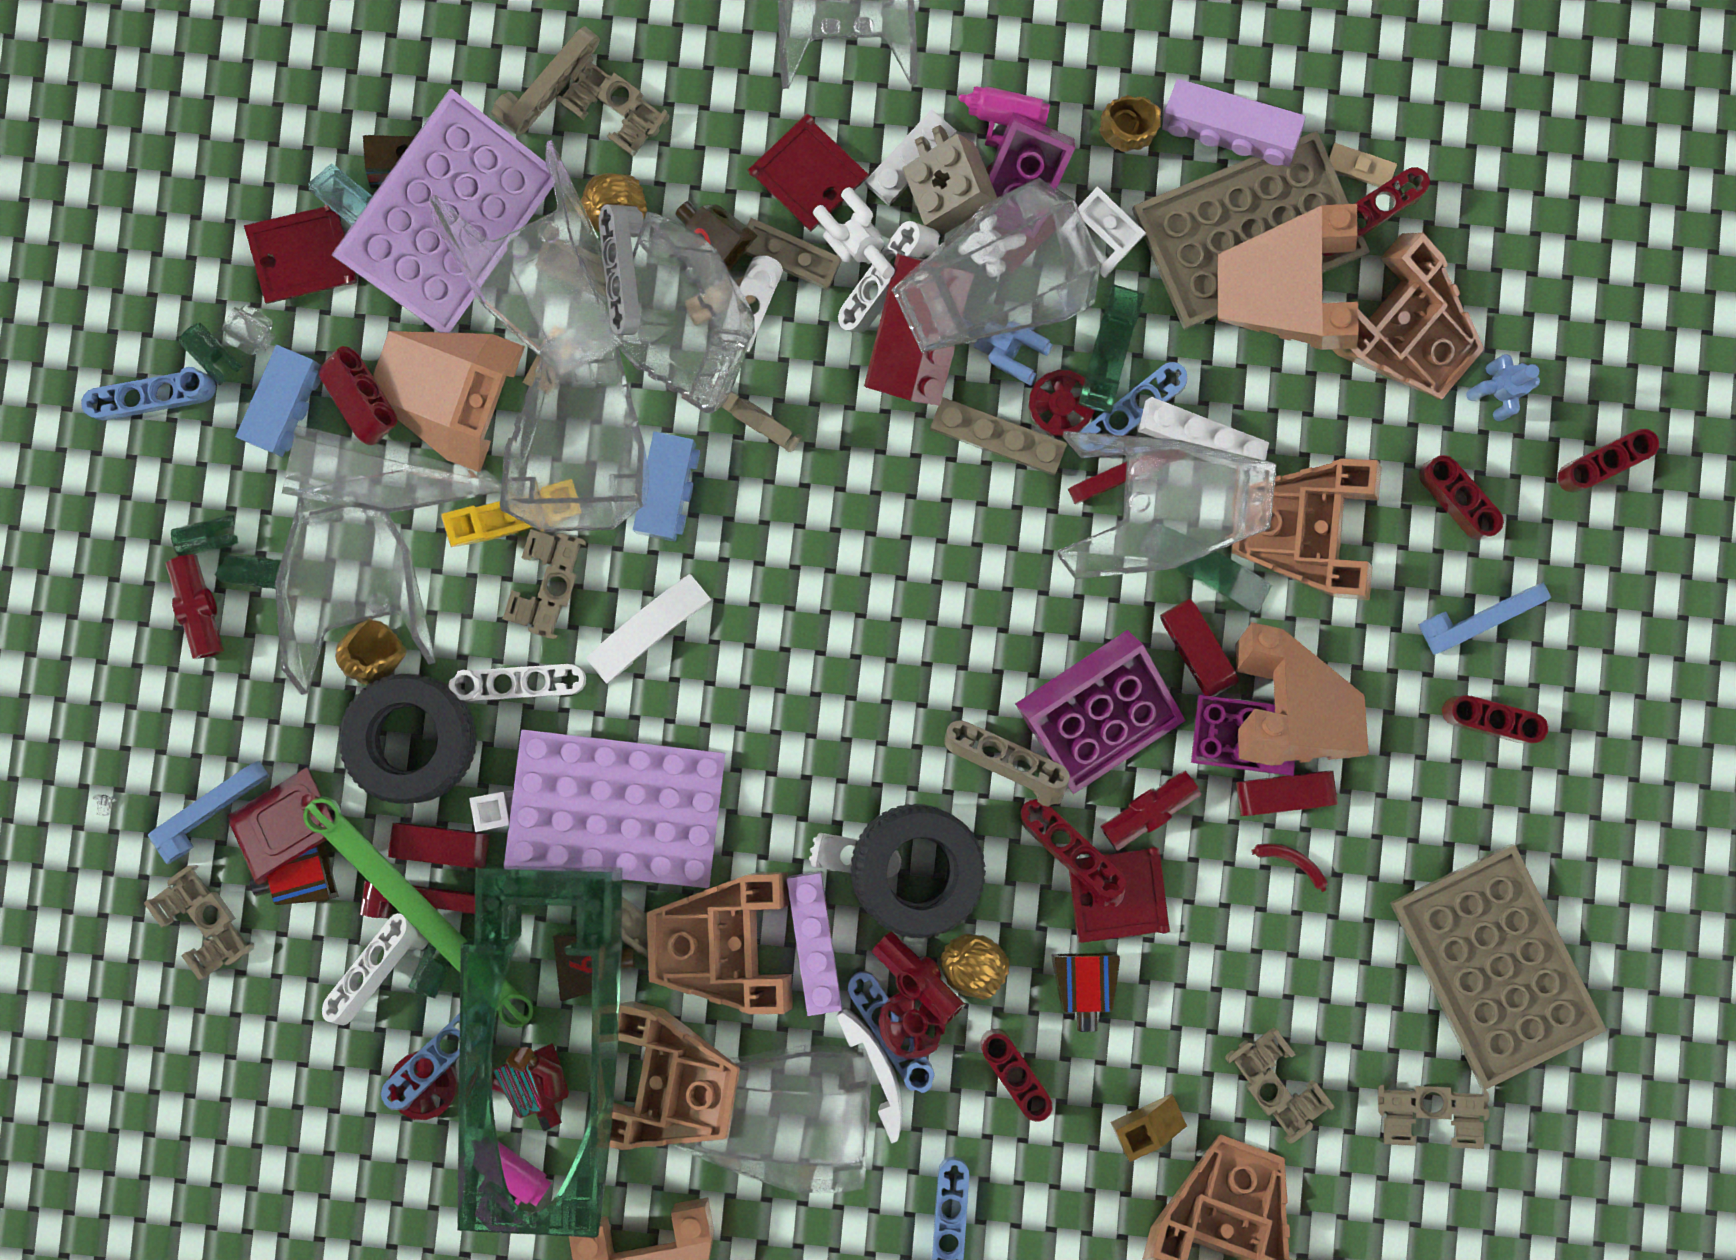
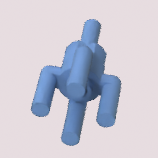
M963 315L960 329L977 337L974 348L989 355L990 363L996 368L1032 386L1037 374L1034 373L1033 369L1013 359L1017 355L1021 344L1048 356L1053 347V344L1049 343L1050 340L1014 321H1008L1003 325L988 318L981 325Z
M1504 354L1486 366L1487 373L1493 375L1492 380L1483 381L1467 391L1466 396L1470 401H1477L1485 395L1493 394L1498 400L1503 402V406L1493 412V417L1496 421H1503L1517 414L1520 410L1519 398L1528 394L1539 385V368L1534 364L1526 365L1521 363L1513 365L1512 357Z

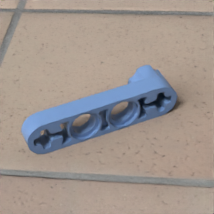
M1175 362L1166 363L1082 429L1077 438V445L1080 451L1085 456L1097 457L1141 423L1143 408H1140L1135 400L1140 391L1149 390L1156 399L1166 403L1174 396L1180 394L1185 389L1187 383L1185 368ZM1167 372H1177L1180 374L1178 377L1180 384L1175 387L1172 383L1166 387L1164 386L1163 382L1166 380L1165 374ZM1153 380H1157V385L1160 391L1168 395H1166L1164 398H1161L1158 389L1150 383ZM1116 411L1124 412L1129 418L1128 425L1122 430L1113 429L1109 424L1110 416ZM1104 422L1106 430L1114 438L1108 441L1107 436L1104 435L1098 441L1099 449L1095 450L1092 447L1084 448L1083 445L1087 442L1086 434L1090 433L1092 436H1096L1102 431L1097 425Z
M185 367L181 369L180 373L90 389L83 395L81 406L83 411L90 417L97 420H110L206 402L214 396L216 384L208 374L194 367ZM196 379H199V380H200L199 386H198L197 389H195V390H191V389H188V390H187V389H186V387L195 386L196 383H197ZM163 384H171L173 387V395L167 401H160L157 396V391ZM130 390H138L140 393V401L134 407H128L124 401L126 393ZM98 397L105 401L115 400L117 405H102L101 412L93 408V404L98 403Z
M1543 582L1457 624H1452L1445 611L1421 622L1418 626L1433 655L1507 621L1552 597Z
M260 761L252 763L151 831L148 837L165 863H172L194 848L186 836L188 832L269 777V774Z
M867 971L855 973L848 982V992L853 1002L903 1078L906 1087L910 1091L927 1092L932 1087L935 1076L928 1058L913 1059L914 1061L907 1062L904 1067L900 1065L899 1062L908 1059L897 1056L886 1046L880 1034L879 1025L875 1024L872 1020V1012L877 1007H883L889 998L872 973ZM860 978L864 982L869 980L872 982L869 991L873 998L877 994H880L883 998L874 1001L867 1009L862 1005L868 1003L864 993L856 994L854 991L857 988L856 981ZM891 1012V1022H898L899 1017ZM908 1039L910 1042L908 1052L914 1051V1039ZM915 1068L925 1069V1080L922 1082L917 1078L911 1080L912 1070Z
M476 1003L469 1005L386 1081L381 1090L384 1104L391 1110L407 1109L424 1090L489 1030L492 1023L489 1009L483 1004ZM473 1012L476 1015L480 1012L484 1013L485 1016L482 1019L484 1026L481 1028L477 1025L473 1026L467 1032L473 1036L469 1041H466L461 1031L454 1028L458 1023L461 1024L462 1028L469 1024V1013ZM446 1035H456L460 1039L461 1044L457 1052L447 1054L441 1050L440 1042ZM421 1059H429L434 1064L433 1074L425 1079L418 1078L414 1073V1066ZM405 1072H408L412 1081L421 1085L417 1090L414 1091L411 1084L401 1077ZM394 1086L397 1088L401 1086L406 1087L407 1089L404 1091L406 1099L402 1102L397 1099L390 1102L391 1088Z
M955 1156L944 1159L938 1169L932 1260H937V1258L943 1260H964L969 1170L965 1161ZM952 1165H956L958 1171L963 1173V1176H957L956 1191L963 1189L962 1194L954 1191L942 1193V1188L950 1190V1179L948 1175H944V1172L950 1171ZM949 1199H954L961 1205L960 1213L955 1217H947L941 1211L942 1204ZM945 1234H952L959 1241L957 1248L952 1252L943 1251L939 1246V1240Z

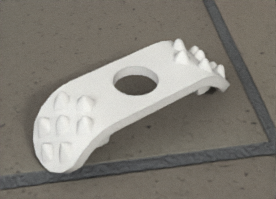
M757 256L752 259L724 323L720 339L727 347L735 351L744 353L750 351L773 293L781 278L782 266L772 257ZM751 295L758 299L760 308L756 314L747 315L742 311L741 301L745 296Z
M819 833L817 837L813 838L814 847L810 848L812 856L809 857L811 866L852 873L850 870L852 863L848 865L843 864L840 854L842 849L848 845H852L855 848L856 841L859 839ZM897 850L894 851L889 860L887 879L894 877L900 870L901 857Z

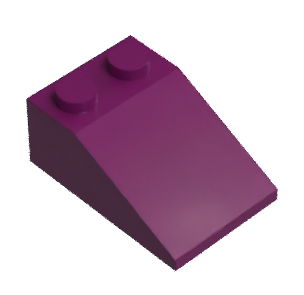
M1013 112L988 172L998 203L977 214V216L981 217L993 213L998 217V225L1034 239L1076 148L1075 139Z

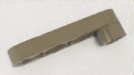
M586 26L580 28L520 99L510 91L502 94L494 103L491 115L517 136L524 134L572 79L571 74L583 56L594 53L599 45L600 38Z
M955 721L948 726L944 743L950 752L1034 790L1033 793L1037 796V802L1041 805L1049 807L1052 804H1060L1070 778L1069 772L1064 766L969 722ZM960 734L965 736L961 741L955 739ZM975 741H978L977 748H972V746H974ZM986 746L995 747L1000 752V755L989 757L984 754L982 749ZM1022 760L1027 762L1031 769L1022 772L1017 770L1013 763ZM1036 770H1041L1039 776L1035 777Z

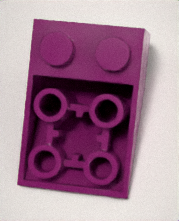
M1198 695L1190 763L1289 776L1294 775L1295 760L1284 761L1282 765L1271 766L1239 759V727L1254 709L1275 713V704Z

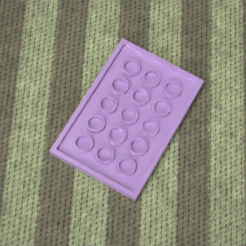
M449 89L332 253V256L439 333H450L561 174L457 92Z
M521 730L504 867L709 888L726 753Z

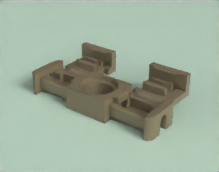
M586 54L571 74L572 79L577 83L573 82L564 96H558L556 100L584 121L589 114L586 111L592 102L596 104L598 101L596 97H598L601 102L625 118L621 121L623 127L618 131V134L616 132H613V134L609 132L607 137L634 157L648 138L645 135L646 131L649 130L647 134L650 137H656L660 132V125H665L669 120V114L665 109L660 113L642 100L644 95L641 91L615 72L612 76L606 74L592 63L594 60L592 56ZM618 88H625L629 92L627 102L622 105L614 104L612 101V94Z
M712 380L703 395L705 398L710 399L758 433L763 434L783 447L787 452L795 450L803 437L801 434L794 437L791 436L793 431L776 421L772 415L749 400L739 398L737 394L721 385L722 382Z
M530 529L521 558L531 561V558L534 557L543 560L542 565L548 563L553 566H547L537 597L542 599V601L535 600L536 597L533 596L531 600L520 597V592L511 590L503 620L527 626L528 623L532 624L534 627H528L529 632L549 639H556L558 635L553 633L561 607L568 606L577 574L572 573L580 546L586 547V543L583 539L574 538L564 533L557 534L556 537L561 539L559 542L554 540L555 536ZM553 577L563 578L567 583L565 593L560 596L550 594L547 588L549 580Z
M190 865L168 880L167 884L170 887L163 890L153 899L145 901L144 904L161 928L174 922L173 916L180 911L183 914L186 912L189 914L207 939L203 941L205 945L196 951L193 948L181 956L197 979L201 980L223 964L230 965L236 963L243 955L251 952L255 945L254 943L246 944L231 923L236 919L217 891L211 893L208 891L194 871L199 866ZM208 905L215 906L219 911V919L215 924H209L203 918V911Z
M1273 1027L1253 1042L1256 1045L1254 1048L1250 1049L1253 1044L1245 1040L1239 1044L1240 1048L1238 1050H1231L1227 1053L1225 1059L1228 1063L1233 1061L1249 1082L1245 1087L1265 1114L1268 1116L1273 1114L1287 1133L1284 1139L1288 1143H1294L1312 1129L1313 1124L1308 1120L1309 1118L1312 1121L1327 1109L1333 1110L1335 1107L1314 1080L1305 1085L1308 1088L1299 1096L1295 1092L1292 1097L1274 1071L1269 1068H1274L1276 1066L1274 1062L1281 1056L1285 1058L1290 1056L1292 1058L1296 1055L1279 1031ZM1273 1038H1276L1277 1042L1283 1048V1053L1276 1045V1043L1273 1041ZM1267 1082L1275 1083L1278 1088L1277 1096L1271 1101H1265L1260 1096V1089ZM1312 1088L1314 1089V1092L1317 1094V1096H1318V1097L1320 1098V1100L1322 1101L1321 1103H1319V1101L1317 1100V1098L1314 1096V1094L1311 1092L1310 1089H1312Z
M1381 1084L1378 1086V1112L1381 1116H1384V1111H1387V1118H1384L1383 1143L1416 1146V1136H1411V1124H1416V1119H1413V1113H1415L1416 1118L1452 1120L1453 1114L1454 1121H1451V1125L1455 1126L1456 1138L1451 1137L1450 1146L1452 1148L1484 1149V1122H1480L1479 1118L1482 1116L1483 1121L1489 1119V1092L1482 1088V1094L1451 1093V1087L1415 1085L1414 1091L1384 1090V1085ZM1431 1092L1438 1093L1443 1099V1107L1434 1113L1428 1112L1423 1106V1098Z

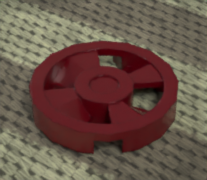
M1056 370L1046 373L1036 381L1029 395L1028 409L1032 421L1036 426L1038 425L1042 430L1046 431L1047 434L1056 437H1067L1077 434L1089 423L1095 410V396L1092 387L1083 376L1069 370ZM1050 381L1055 391L1052 395L1040 388L1045 382ZM1078 382L1084 388V394L1074 398L1070 391ZM1049 410L1053 416L1048 424H1046L1039 415ZM1072 411L1084 418L1074 427H1072L1067 417Z
M899 992L890 997L881 1009L879 1018L880 1034L886 1046L897 1056L909 1060L920 1059L933 1053L940 1046L938 1043L940 1042L941 1035L945 1034L946 1025L923 1003H921L917 1010L915 1009V1000L908 999ZM889 1011L899 1017L898 1022H891V1019L888 1017ZM928 1025H935L933 1039L925 1034ZM905 1038L914 1039V1051L908 1052L900 1048Z
M419 1051L410 1053L394 1066L389 1079ZM429 1059L417 1061L415 1067L418 1072L415 1075L422 1079L430 1077L433 1074V1062ZM453 1064L446 1070L445 1074L439 1076L407 1109L398 1111L414 1120H428L442 1114L451 1105L458 1093V1076ZM406 1073L401 1076L411 1084L414 1091L421 1086L412 1081L411 1077ZM394 1086L391 1088V1101L393 1102L397 1099L401 1102V1096L404 1095V1091L407 1088L404 1086L399 1088ZM433 1094L444 1100V1103L436 1108L431 1097Z

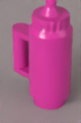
M976 86L972 93L967 95L960 94L958 97L960 102L965 103L969 107V115L976 116L979 120L990 122L985 146L998 148L1003 135L993 133L995 123L1008 126L1014 112L1045 126L1050 104L1043 103L1041 98L989 86L984 88Z
M485 1137L482 1142H475L472 1139L466 1141V1146L472 1152V1157L469 1161L477 1167L480 1173L487 1177L477 1194L510 1217L521 1201L526 1205L530 1202L535 1207L552 1184V1182L546 1179L547 1175L499 1141H493L488 1137ZM491 1181L517 1198L515 1202L490 1185Z

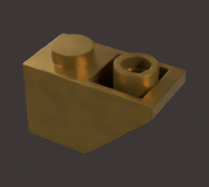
M1173 1094L1167 1095L1110 1122L1130 1162L1162 1148L1187 1127Z

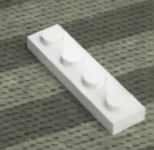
M1153 397L1145 401L1139 432L1254 476L1263 473L1269 442Z

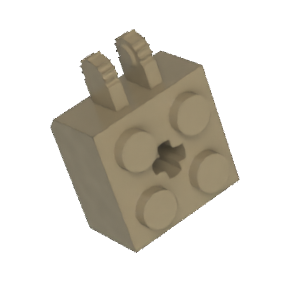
M939 125L932 129L937 146L932 149L929 141L924 136L915 139L920 157L902 168L924 226L933 228L938 233L944 235L998 203V199L975 144L958 133L949 138L945 129Z

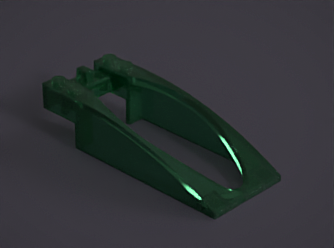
M487 864L476 868L475 938L461 944L457 1231L597 1238L599 1235L610 1147L618 1050L622 948V867L589 866L586 868ZM522 905L577 906V941L565 947L566 955L591 956L592 959L591 1116L575 1160L554 1199L542 1210L529 1213L520 1209L509 1193L497 1141L492 1097V1050L495 1020L505 977L522 933Z

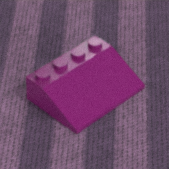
M1128 630L1015 703L1049 759L1061 764L1069 772L1070 778L1067 786L1073 795L1185 721L1146 648Z

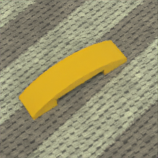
M568 480L542 487L536 492L479 507L473 505L441 514L450 547H457L540 527L582 512L573 481Z

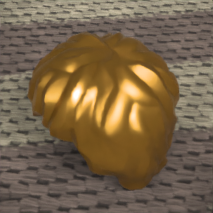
M1126 95L1120 99H1114L1111 103L1107 104L1100 117V134L1115 150L1119 149L1123 152L1133 149L1141 150L1143 147L1150 145L1160 128V108L1146 97L1133 98L1130 95Z
M605 173L594 176L586 185L583 197L581 198V215L585 223L600 233L599 214L601 208L606 204L637 207L642 212L644 219L647 212V203L644 200L645 196L643 188L639 185V180L635 179L634 176Z
M368 618L357 624L341 639L336 647L335 658L337 665L345 676H349L361 684L368 685L374 683L375 680L392 675L407 652L402 641L387 624Z
M964 934L956 939H952L950 944L945 946V951L941 955V969L947 979V984L961 995L975 997L980 1000L990 999L996 994V990L1000 989L1001 984L1005 983V977L1009 974L1010 964L1005 952L997 943H994L992 939L984 935Z

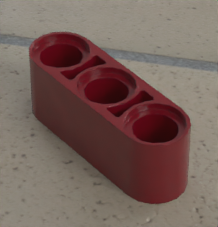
M348 346L339 347L319 367V377L355 436L364 444L373 446L396 426L398 422L397 416L360 355Z
M1639 429L1565 464L1558 472V483L1562 489L1572 493L1592 487L1655 455L1659 449L1658 436L1649 429ZM1634 439L1638 440L1642 445L1641 454L1636 452L1633 447ZM1605 453L1612 458V468L1604 464L1603 456ZM1575 468L1579 469L1583 474L1582 483L1577 482L1574 478L1573 471Z
M1440 455L1422 465L1419 472L1420 481L1470 538L1481 540L1494 536L1501 531L1504 524L1503 515L1452 457ZM1435 464L1444 470L1445 476L1443 481L1438 480L1433 474ZM1457 490L1465 493L1467 497L1465 506L1460 505L1456 501L1455 494ZM1480 515L1486 517L1489 522L1487 531H1483L1478 525V517Z
M1190 598L1160 615L1164 628L1205 696L1215 697L1239 682L1229 660L1198 607Z
M1469 695L1454 696L1446 700L1442 707V714L1447 723L1508 741L1523 744L1538 743L1544 740L1548 734L1549 726L1543 716ZM1460 702H1463L1468 709V714L1463 720L1456 713V707ZM1493 711H1496L1500 716V724L1496 729L1489 722V716ZM1526 720H1529L1533 726V732L1529 737L1525 736L1522 731V725Z
M1333 770L1236 782L1240 816L1338 805Z
M392 823L388 857L460 867L486 868L490 834L408 823Z
M990 1029L986 1031L980 1041L981 1050L985 1059L1016 1104L1031 1121L1041 1122L1047 1119L1053 1109L1050 1096L1017 1047L1003 1030ZM994 1038H1000L1006 1042L1005 1049L1000 1054H992L987 1050L988 1043ZM1021 1067L1025 1070V1076L1020 1082L1013 1083L1007 1079L1008 1071L1011 1068ZM1034 1095L1042 1096L1045 1100L1043 1107L1037 1111L1027 1108L1028 1100Z

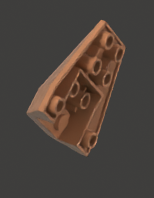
M389 331L373 378L393 408L397 420L446 460L480 472L491 443L490 440L485 439V435L506 376L513 378L515 376L525 346L494 334Z

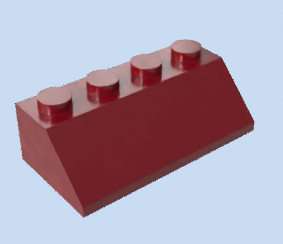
M897 253L893 267L895 272L890 279L864 387L909 401L940 406L974 273L955 265Z

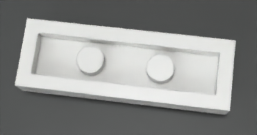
M933 109L929 111L865 180V185L888 206L909 186L902 167L920 157L915 139L924 136L933 149L937 146L932 132L934 127L941 125L949 138L956 134V130Z

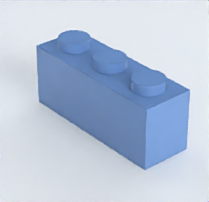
M276 345L235 437L283 458L285 451H289L295 441L294 430L298 421H302L307 414L309 408L308 398L312 390H316L321 382L318 374V369L321 365L308 357Z
M653 432L633 525V531L636 534L676 542L677 534H683L686 523V515L682 514L684 501L690 502L693 490V482H688L691 469H697L700 457V450L695 449L696 443L693 439Z

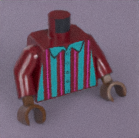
M553 1043L534 1051L529 1047L514 1048L506 1059V1063L492 1070L493 1074L489 1073L490 1070L485 1064L479 1063L467 1072L463 1080L464 1084L471 1089L478 1090L485 1082L488 1084L489 1089L504 1094L516 1116L520 1119L535 1113L543 1132L562 1123L555 1104L569 1097V1090Z

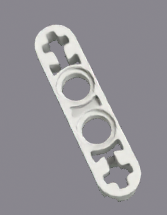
M907 221L898 228L881 254L889 263L897 253L917 258L933 257L939 249L938 241L940 235L933 228L913 221ZM871 265L839 311L838 320L841 328L854 333L865 332L884 307L891 278L885 279ZM874 283H877L878 294L871 300L870 289Z
M572 664L457 671L453 679H450L449 689L460 700L466 701L573 695L583 690L586 685V675L580 667ZM556 670L554 677H565L568 674L567 671L572 670V674L578 676L579 681L573 683L572 689H568V685L565 683H554L557 690L551 691L553 679L550 671ZM534 672L542 673L546 680L545 686L540 691H533L528 687V677ZM488 674L486 686L489 695H484L485 688H482V682H485L483 675ZM506 674L511 678L512 687L508 692L501 694L494 688V680L497 676ZM467 677H471V681L474 682V689L469 694L467 690L461 689V683H466Z
M397 913L393 915L327 996L322 1007L323 1018L327 1022L338 1025L348 1024L407 950H423L429 941L402 914ZM384 949L383 959L381 963L378 964V955L381 952V950ZM363 975L362 986L357 991L358 980Z

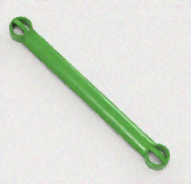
M323 796L315 798L307 805L303 814L306 826L313 832L321 833L498 1010L499 1018L503 1024L511 1028H519L530 1021L533 1013V1003L529 995L522 991H517L341 814L340 807L335 800ZM322 802L330 805L335 811V821L332 822L327 819L315 804ZM309 812H311L325 827L318 826L315 823H313ZM519 998L524 1000L529 1008L528 1014L524 1016L511 1003L510 999ZM503 1005L517 1020L510 1019L506 1016V1014L504 1013Z

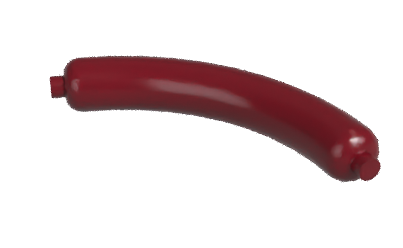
M1268 843L1257 844L1254 849H1251L1252 855L1255 854L1259 858L1275 857L1295 864L1308 875L1316 889H1321V892L1326 891L1328 882L1323 873L1311 859L1301 852L1284 845Z

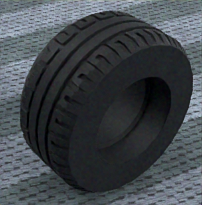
M417 674L385 676L360 690V693L354 697L355 699L349 703V708H346V714L343 715L341 719L343 721L340 723L341 731L338 735L340 737L338 743L340 745L339 752L342 754L341 759L344 762L345 769L348 770L347 773L353 778L354 783H357L358 787L364 789L367 794H371L374 798L396 804H414L430 801L448 793L457 783H460L467 774L466 771L470 769V764L474 760L473 755L476 753L475 746H477L475 720L471 715V710L468 709L467 703L464 700H460L449 689V685H446L444 682ZM403 707H416L427 712L433 719L438 733V744L434 756L427 765L414 771H403L390 765L384 757L380 745V734L384 722L391 713Z
M926 804L900 805L875 817L858 837L860 839L856 841L855 849L852 852L854 855L851 857L852 886L862 907L880 925L904 937L930 938L931 936H939L941 933L945 934L948 930L955 929L956 925L959 926L963 920L965 921L968 918V914L971 915L972 909L977 906V901L980 900V894L984 889L983 884H985L984 876L986 875V870H984V867L986 866L983 860L984 854L981 853L982 848L978 844L977 838L974 837V833L954 815ZM915 838H923L935 842L944 851L948 865L946 879L942 887L932 897L921 902H909L901 899L892 891L887 880V867L892 854L904 842Z

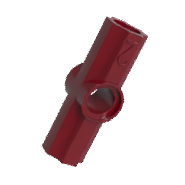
M197 555L179 556L165 562L175 595L172 599L173 612L179 624L184 627L192 659L208 658L224 652L215 621L217 605L212 592L206 588Z
M1182 771L1157 789L1152 788L1129 803L1128 808L1102 824L1100 828L1114 849L1118 851L1143 833H1150L1168 822L1173 817L1172 814L1202 794L1186 771Z
M892 931L875 945L872 953L896 976V985L901 994L911 1000L918 998L943 1024L947 1025L966 1005L940 979L941 972L935 961L926 956L919 958Z

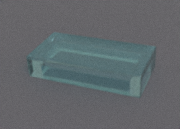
M332 163L308 183L311 193L351 225L354 224L373 197Z

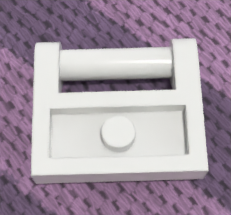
M1099 187L1094 189L1057 230V233L1063 239L1067 237L1099 268L1097 271L1104 278L1146 234ZM1081 220L1088 224L1115 250L1109 258L1076 228Z

